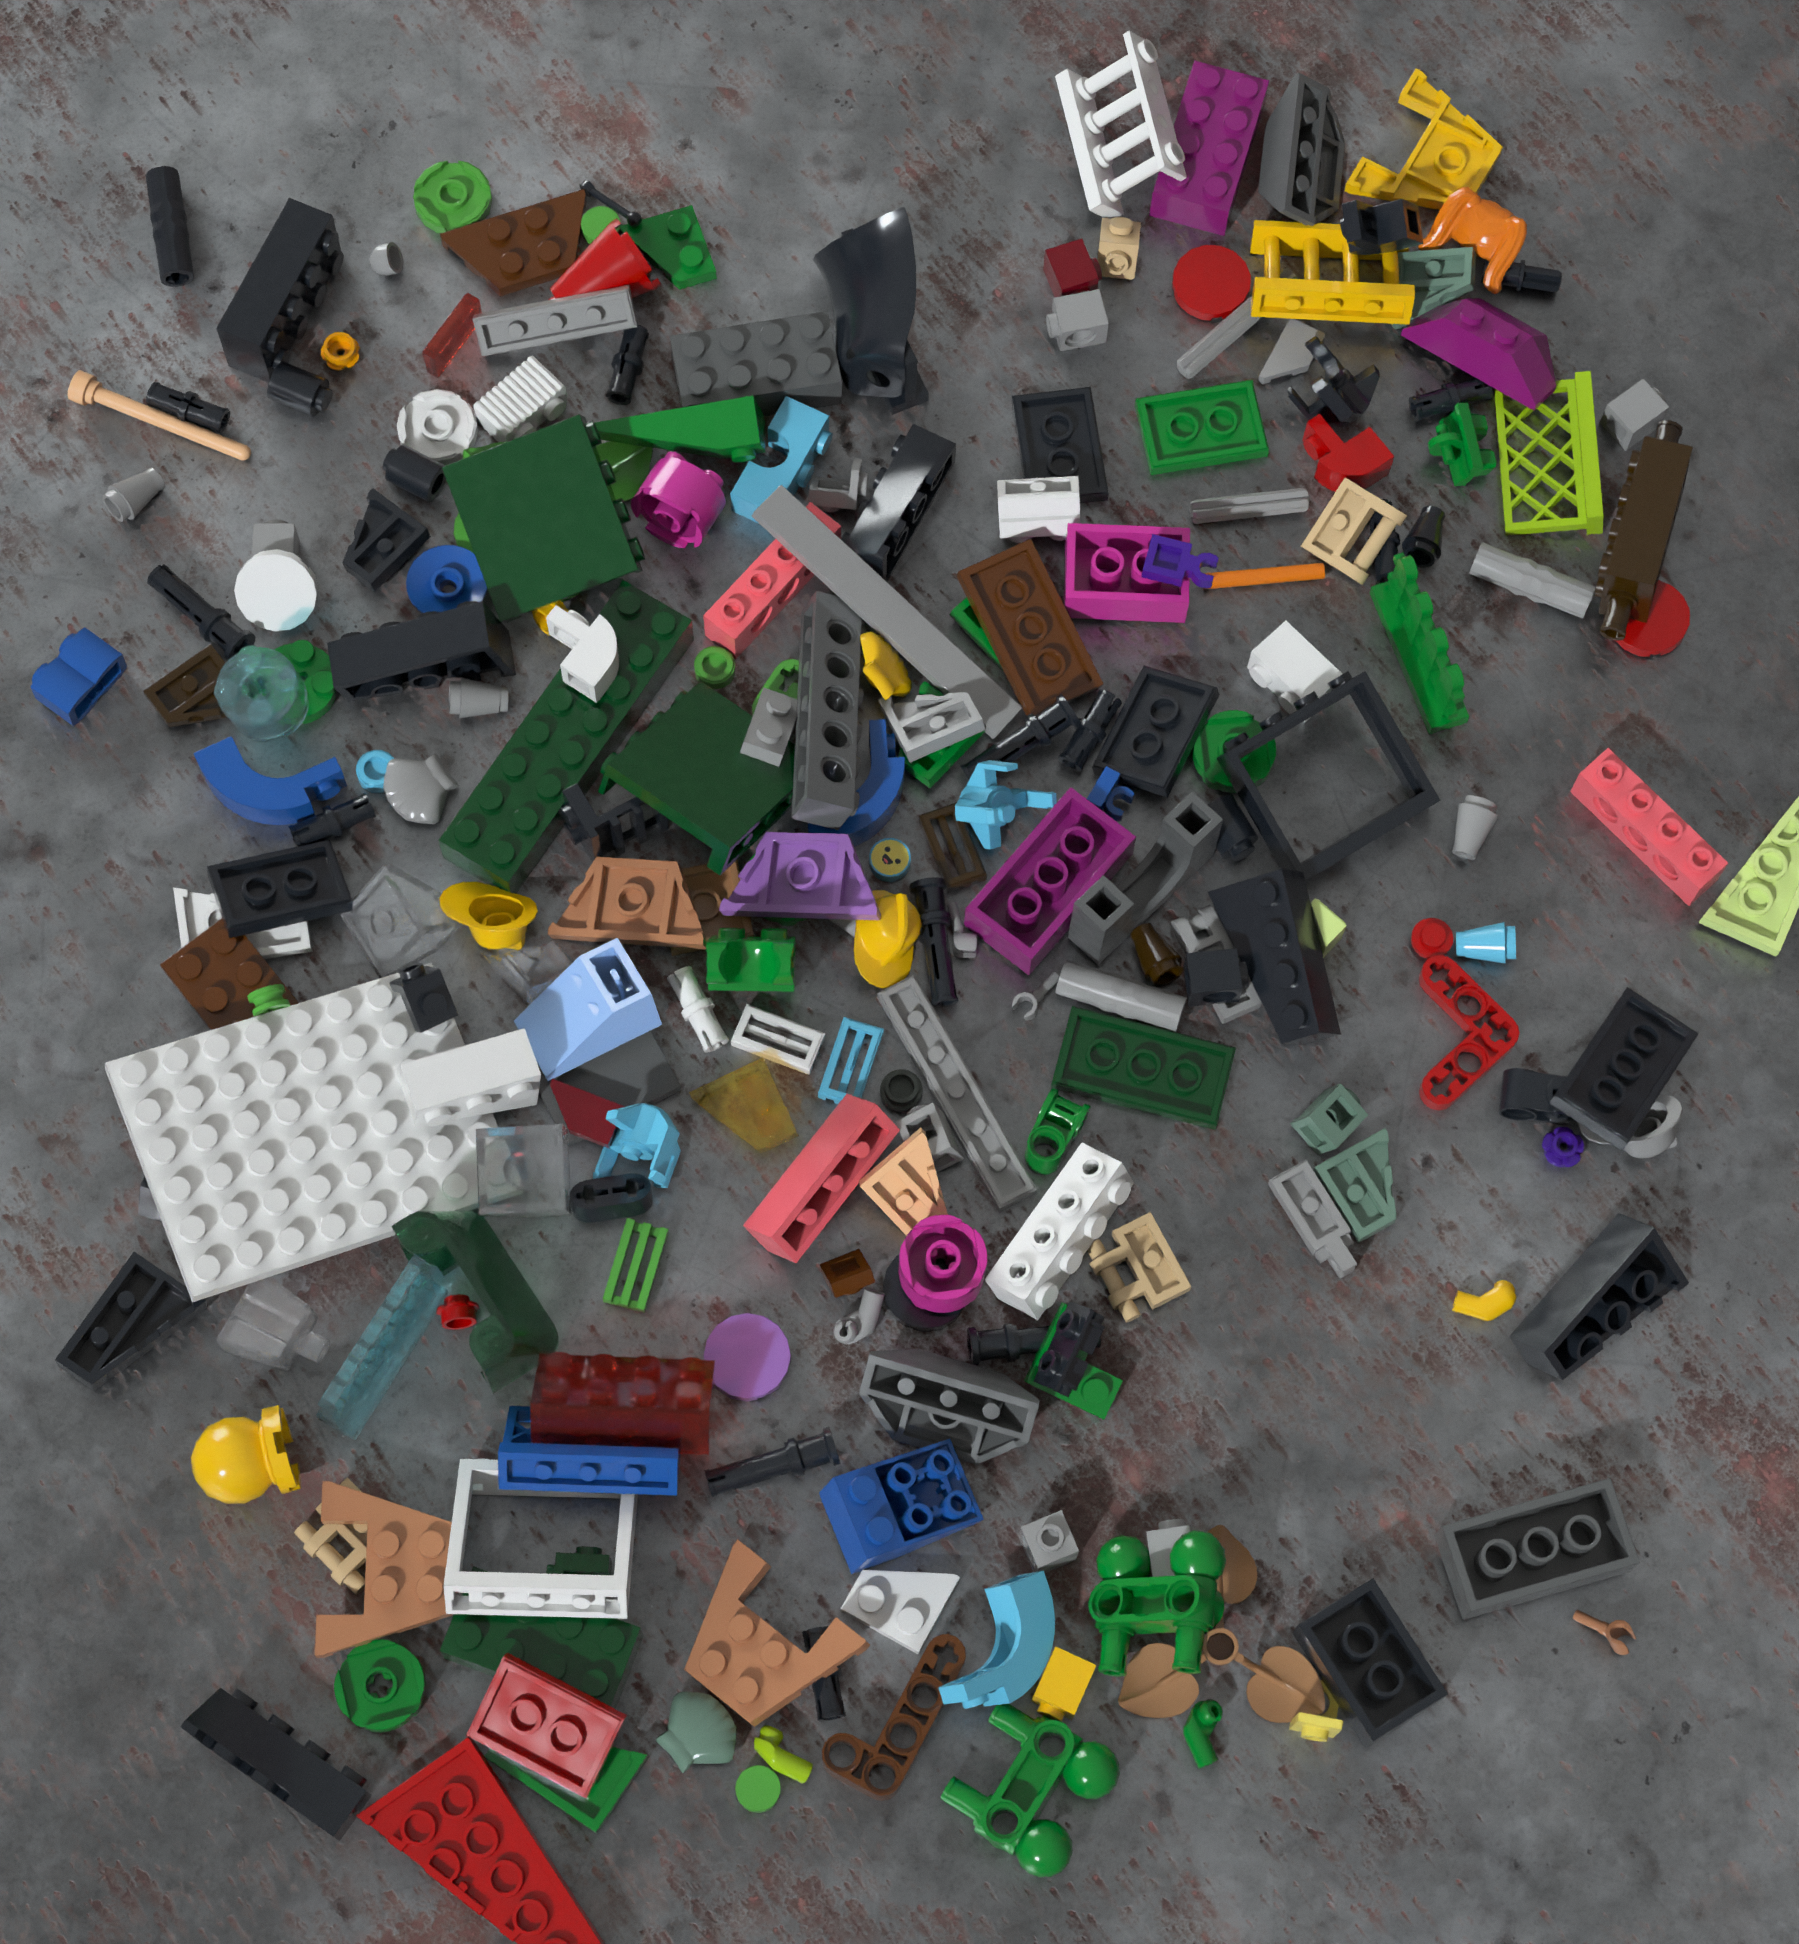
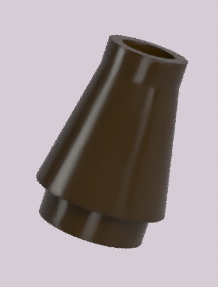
M1151 923L1141 924L1130 933L1147 981H1152L1155 987H1162L1172 983L1183 973V967L1181 966L1182 957L1161 937Z

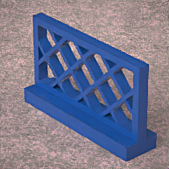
M509 1406L503 1442H500L498 1449L499 1489L677 1496L684 1412ZM517 1422H536L538 1424L527 1429ZM567 1424L582 1425L573 1430H570L567 1427H565V1425ZM612 1425L625 1426V1428L617 1432L613 1431L609 1427ZM655 1427H672L662 1433L652 1429ZM550 1432L557 1436V1438L549 1442L540 1438ZM593 1434L602 1438L592 1444L585 1440V1438ZM638 1435L646 1440L637 1445L629 1441Z

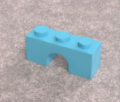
M786 396L768 426V446L783 453L787 459L782 464L771 468L762 467L749 461L730 493L731 511L758 523L752 517L754 511L780 485L785 487L793 496L800 486L805 488L814 472V465L812 463L818 453L821 455L825 454L832 440L833 433L829 432V415Z

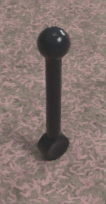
M584 180L579 185L581 190L584 189L586 196H593L626 218L629 226L637 227L642 223V217L638 212L628 211L595 189L590 181Z

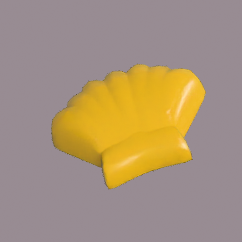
M870 631L861 634L860 641L865 659L863 672L868 682L879 690L885 701L891 695L906 697L912 689V682L898 651L883 637Z

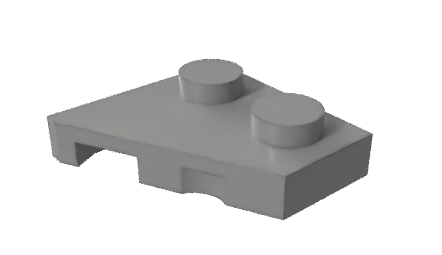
M968 692L948 693L944 696H935L933 694L916 695V702L894 704L892 697L886 701L884 698L879 699L881 710L909 762H913L986 730L983 719Z

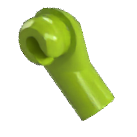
M769 1725L761 1727L759 1736L754 1737V1749L773 1770L802 1784L805 1783L811 1773L813 1764L778 1747L784 1738L782 1731Z

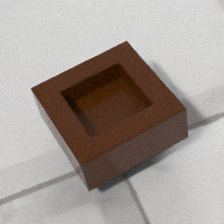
M860 1249L819 1264L823 1277L835 1298L855 1294L862 1290L863 1287L875 1283L872 1270Z

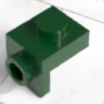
M580 1546L576 1547V1553L556 1552L555 1565L548 1564L546 1574L611 1575L612 1561L610 1555H602L601 1548Z

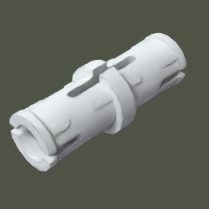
M686 966L675 971L676 977L674 974H670L667 980L683 1007L681 1014L685 1021H690L703 1046L704 1052L708 1053L722 1047L720 1042L722 1045L728 1043L729 1039L713 1011L715 1005L710 997L706 998L693 973L692 967Z

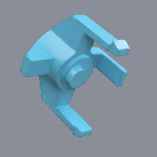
M993 760L978 763L955 805L956 821L969 822L984 849L1001 847L1000 827L1014 819L1015 810L1027 806L1049 809L1053 808L1057 803L1055 792L1019 788L1009 789L1006 786L997 785L996 771L1008 772L1018 769V763Z
M647 1103L634 1104L608 1111L605 1119L618 1127V1130L610 1148L603 1147L595 1172H593V1179L610 1177L618 1153H621L623 1157L633 1161H638L639 1159L652 1160L648 1179L654 1182L653 1186L656 1188H668L681 1152L677 1142L680 1133L669 1115L661 1108Z

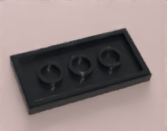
M1627 987L1550 1101V1104L1623 1151L1699 1033Z

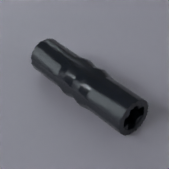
M155 167L150 169L145 177L160 280L162 284L169 287L184 286L193 281L194 272L178 170L173 167Z

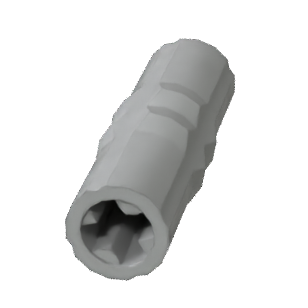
M1484 542L1481 543L1469 572L1470 575L1506 588L1515 595L1526 596L1533 602L1549 605L1582 619L1596 588L1593 585L1557 572L1550 566L1540 565L1530 558L1516 556Z
M1066 960L1063 965L1055 994L1096 1006L1103 1011L1114 1012L1124 1018L1137 1019L1175 1032L1178 1029L1187 1000L1186 997L1148 986L1138 980L1126 979L1119 974L1104 972Z

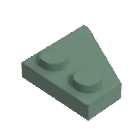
M1473 247L1398 252L1399 284L1415 285V299L1410 322L1435 307L1448 304L1474 290L1476 252ZM1392 324L1394 329H1401L1402 327L1408 325Z

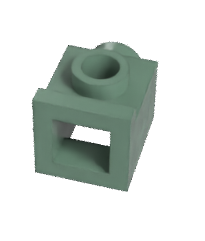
M1340 1083L1325 1089L1290 1124L1313 1151L1320 1155L1337 1149L1368 1114L1360 1106V1100L1357 1095Z

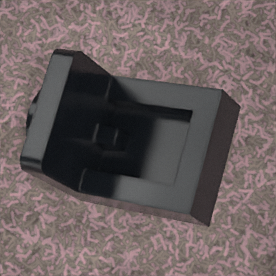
M423 963L413 964L399 971L400 978L389 983L392 991L400 993L416 1032L422 1033L458 1016L439 968L424 966Z

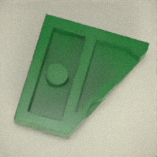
M692 205L642 219V223L637 227H631L629 224L620 226L621 235L627 231L638 249L644 253V258L654 268L662 270L666 278L679 290L717 279L714 263Z

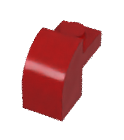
M1321 414L1307 421L1302 439L1303 445L1312 459L1319 460L1314 478L1325 488L1336 492L1344 478H1347L1363 489H1367L1389 474L1394 455L1371 427H1368L1344 443Z

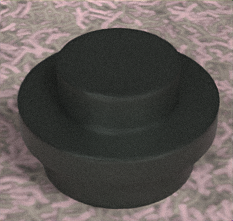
M894 1070L888 1073L881 1082V1099L888 1108L894 1111H909L916 1107L922 1098V1083L918 1076L909 1070Z

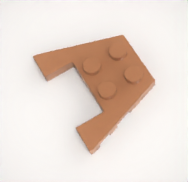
M322 1481V1524H367L364 1614L316 1615L315 1657L325 1658L334 1655L333 1653L353 1646L359 1647L371 1643L372 1640L396 1632L401 1633L453 1616V1614H446L444 1578L452 1522L330 1481Z
M737 1539L733 1544L684 1670L755 1727L802 1695L801 1691L821 1677L827 1678L839 1669L837 1666L853 1655L859 1656L865 1652L870 1644L836 1617L810 1651L804 1653L743 1604L771 1566Z

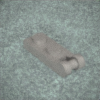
M1211 905L1198 909V914L1188 919L1182 916L1171 921L1173 932L1186 953L1234 949ZM1205 930L1209 937L1198 941L1195 933ZM1248 976V987H1243L1239 1002L1212 1005L1221 1023L1224 1024L1259 1009L1262 1002Z

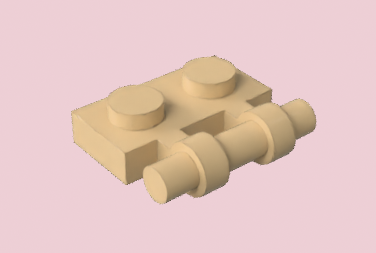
M1151 1212L1112 1231V1237L1118 1246L1117 1248L1107 1252L1101 1240L1097 1239L1093 1241L1087 1250L1092 1259L1090 1266L1096 1276L1100 1275L1111 1294L1108 1299L1113 1309H1119L1126 1323L1133 1321L1141 1315L1134 1303L1135 1299L1144 1295L1153 1310L1191 1290L1192 1286ZM1125 1261L1136 1279L1135 1282L1125 1286L1115 1268Z
M348 1477L340 1484L362 1492ZM321 1503L315 1508L320 1515ZM304 1521L295 1530L294 1534L305 1544L303 1549L312 1558L318 1557L332 1571L331 1577L340 1586L345 1584L355 1595L365 1588V1578L358 1572V1569L366 1562L367 1524H324L317 1531L308 1521ZM338 1534L354 1548L346 1558L330 1544Z

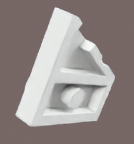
M862 1570L843 1603L841 1612L919 1654L958 1584L960 1577L947 1573Z

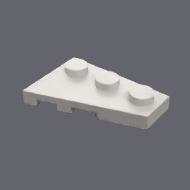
M173 887L181 948L222 919L214 893L208 895ZM308 921L245 935L264 959L313 952Z

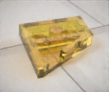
M763 1057L689 1092L694 1102L760 1154L799 1136Z

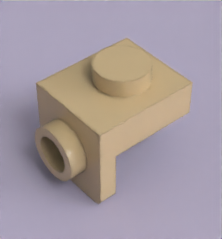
M1126 217L1102 218L1097 258L1102 271V277L1129 280L1135 278L1141 222L1132 221Z

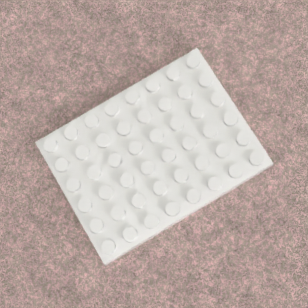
M428 963V964H425V965H424V966L433 967L432 963ZM399 973L105 1063V1071L192 1302L521 1194L522 1184L493 1113L449 1120L437 1126H428L427 1124L415 1126L399 1080L400 1064L462 1047L465 1044L454 1018L422 1033L415 1031L400 993L392 991L389 984L391 981L400 978Z

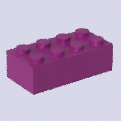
M1194 60L1173 126L1177 142L1185 155L1183 165L1187 178L1179 181L1159 171L1152 193L1149 216L1225 236L1265 106L1269 80Z
M1070 787L965 908L964 926L973 933H977L979 938L1027 975H1030L1069 930L1074 903L1103 875L1111 880L1133 855L1136 836Z

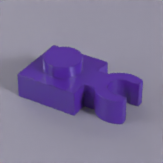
M1152 534L1141 577L1179 587L1182 586L1184 577L1191 578L1195 585L1201 588H1211L1214 576L1203 574L1200 568L1210 567L1216 569L1219 557L1212 553H1201L1197 556L1190 555L1191 543Z

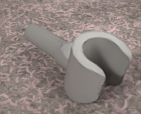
M951 902L947 905V908L952 917L953 954L959 958H975L977 933H963V924L956 902Z
M1053 972L1031 993L1023 992L1016 995L1012 1002L1013 1010L1018 1008L1021 1002L1029 1001L1033 1004V1007L1026 1013L1024 1020L1034 1019L1038 1014V1003L1058 982L1059 975Z

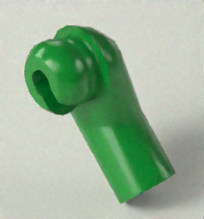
M1212 1699L1199 1701L1195 1704L1183 1727L1184 1738L1198 1769L1219 1760L1209 1738L1217 1722L1221 1720L1223 1710L1221 1705Z

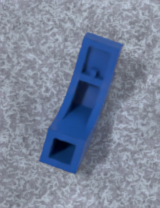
M886 719L869 720L871 769L865 782L856 790V792H859L860 798L855 815L849 816L839 830L808 823V833L848 834L854 847L875 836L891 819L897 809L903 791L905 757H896L894 733L886 734Z
M232 736L193 753L209 788L216 798L237 815L262 824L288 825L315 816L311 802L317 799L320 801L328 800L336 796L341 788L347 786L336 757L290 777L271 778L255 772L245 763Z

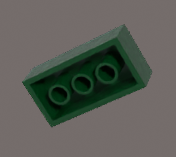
M473 1566L471 1572H488V1571H485V1570H483V1569H480V1568H477V1567H474V1566ZM462 1593V1596H469V1593ZM454 1614L440 1652L449 1661L494 1677L503 1656L508 1652L616 1709L643 1639V1633L640 1627L616 1618Z

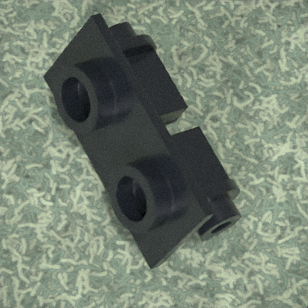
M1069 1301L1066 1310L1057 1321L1056 1332L1048 1350L1040 1358L1038 1372L1033 1382L1053 1389V1391L1068 1398L1072 1390L1077 1391L1088 1363L1076 1356L1079 1349L1093 1355L1105 1329V1326L1102 1325L1105 1317L1094 1312L1095 1310Z

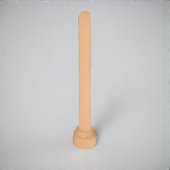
M78 370L70 382L68 388V399L83 406H86L88 403L91 405L96 403L102 404L242 461L249 459L251 456V449L247 445L190 422L182 421L175 416L102 387V383L97 381V377L92 374Z

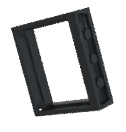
M1349 671L1327 683L1331 691L1319 698L1316 692L1313 691L1293 703L1297 711L1285 718L1280 711L1259 723L1262 729L1261 732L1251 738L1248 737L1246 732H1243L1226 742L1224 745L1228 751L1217 757L1218 762L1281 869L1303 872L1305 881L1441 801L1366 671L1353 678ZM1350 694L1409 798L1300 862L1240 758Z

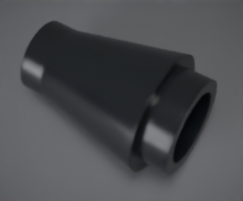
M1425 506L1422 508L1419 518L1402 542L1405 556L1411 555L1417 567H1430L1441 556L1445 513L1435 506Z

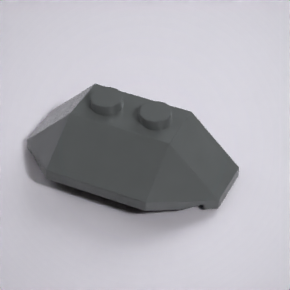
M1298 73L1294 75L1265 125L1258 193L1280 213L1304 225L1313 226L1338 211L1345 141L1337 114L1330 103V100H1332L1330 89Z
M921 1349L870 1351L859 1391L860 1397L865 1403H868L875 1417L892 1440L923 1448L950 1439L958 1459L974 1464L982 1463L1015 1447L1028 1444L1040 1403L1038 1398L1003 1373Z

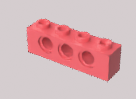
M809 502L806 508L841 539V525L813 503ZM775 539L703 615L705 636L719 647L727 649L733 658L737 659L813 578L814 574Z
M1609 748L1579 773L1570 792L1688 906L1695 902L1719 879L1728 862Z

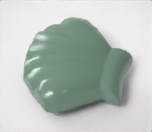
M679 1692L672 1700L667 1731L660 1734L656 1738V1742L671 1755L680 1771L685 1773L692 1764H725L733 1760L736 1745V1726L730 1713L711 1695L699 1692Z

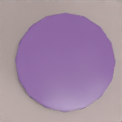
M745 1313L730 1316L714 1328L706 1342L704 1361L707 1375L717 1390L731 1399L748 1402L758 1400V1398L764 1397L767 1394L770 1395L780 1387L788 1375L791 1354L788 1339L777 1324L765 1316Z

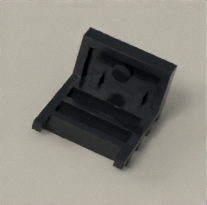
M577 783L562 791L565 806L560 808L566 821L563 823L564 828L574 845L579 843L583 845L592 862L596 857H602L612 850L616 852L617 856L625 853L624 844L635 838L639 844L646 842V832L657 826L661 833L669 829L668 820L670 819L652 808L653 817L644 821L643 810L640 806L646 803L638 797H634L597 817ZM629 813L631 829L622 833L621 822L618 818Z

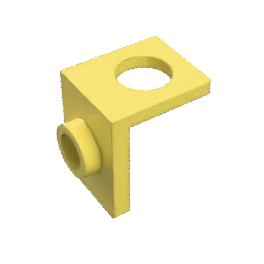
M1320 1680L1323 1691L1329 1699L1327 1711L1322 1715L1299 1712L1292 1718L1289 1730L1300 1731L1301 1737L1304 1739L1327 1742L1328 1737L1334 1738L1342 1730L1343 1720L1337 1719L1339 1705L1323 1680Z

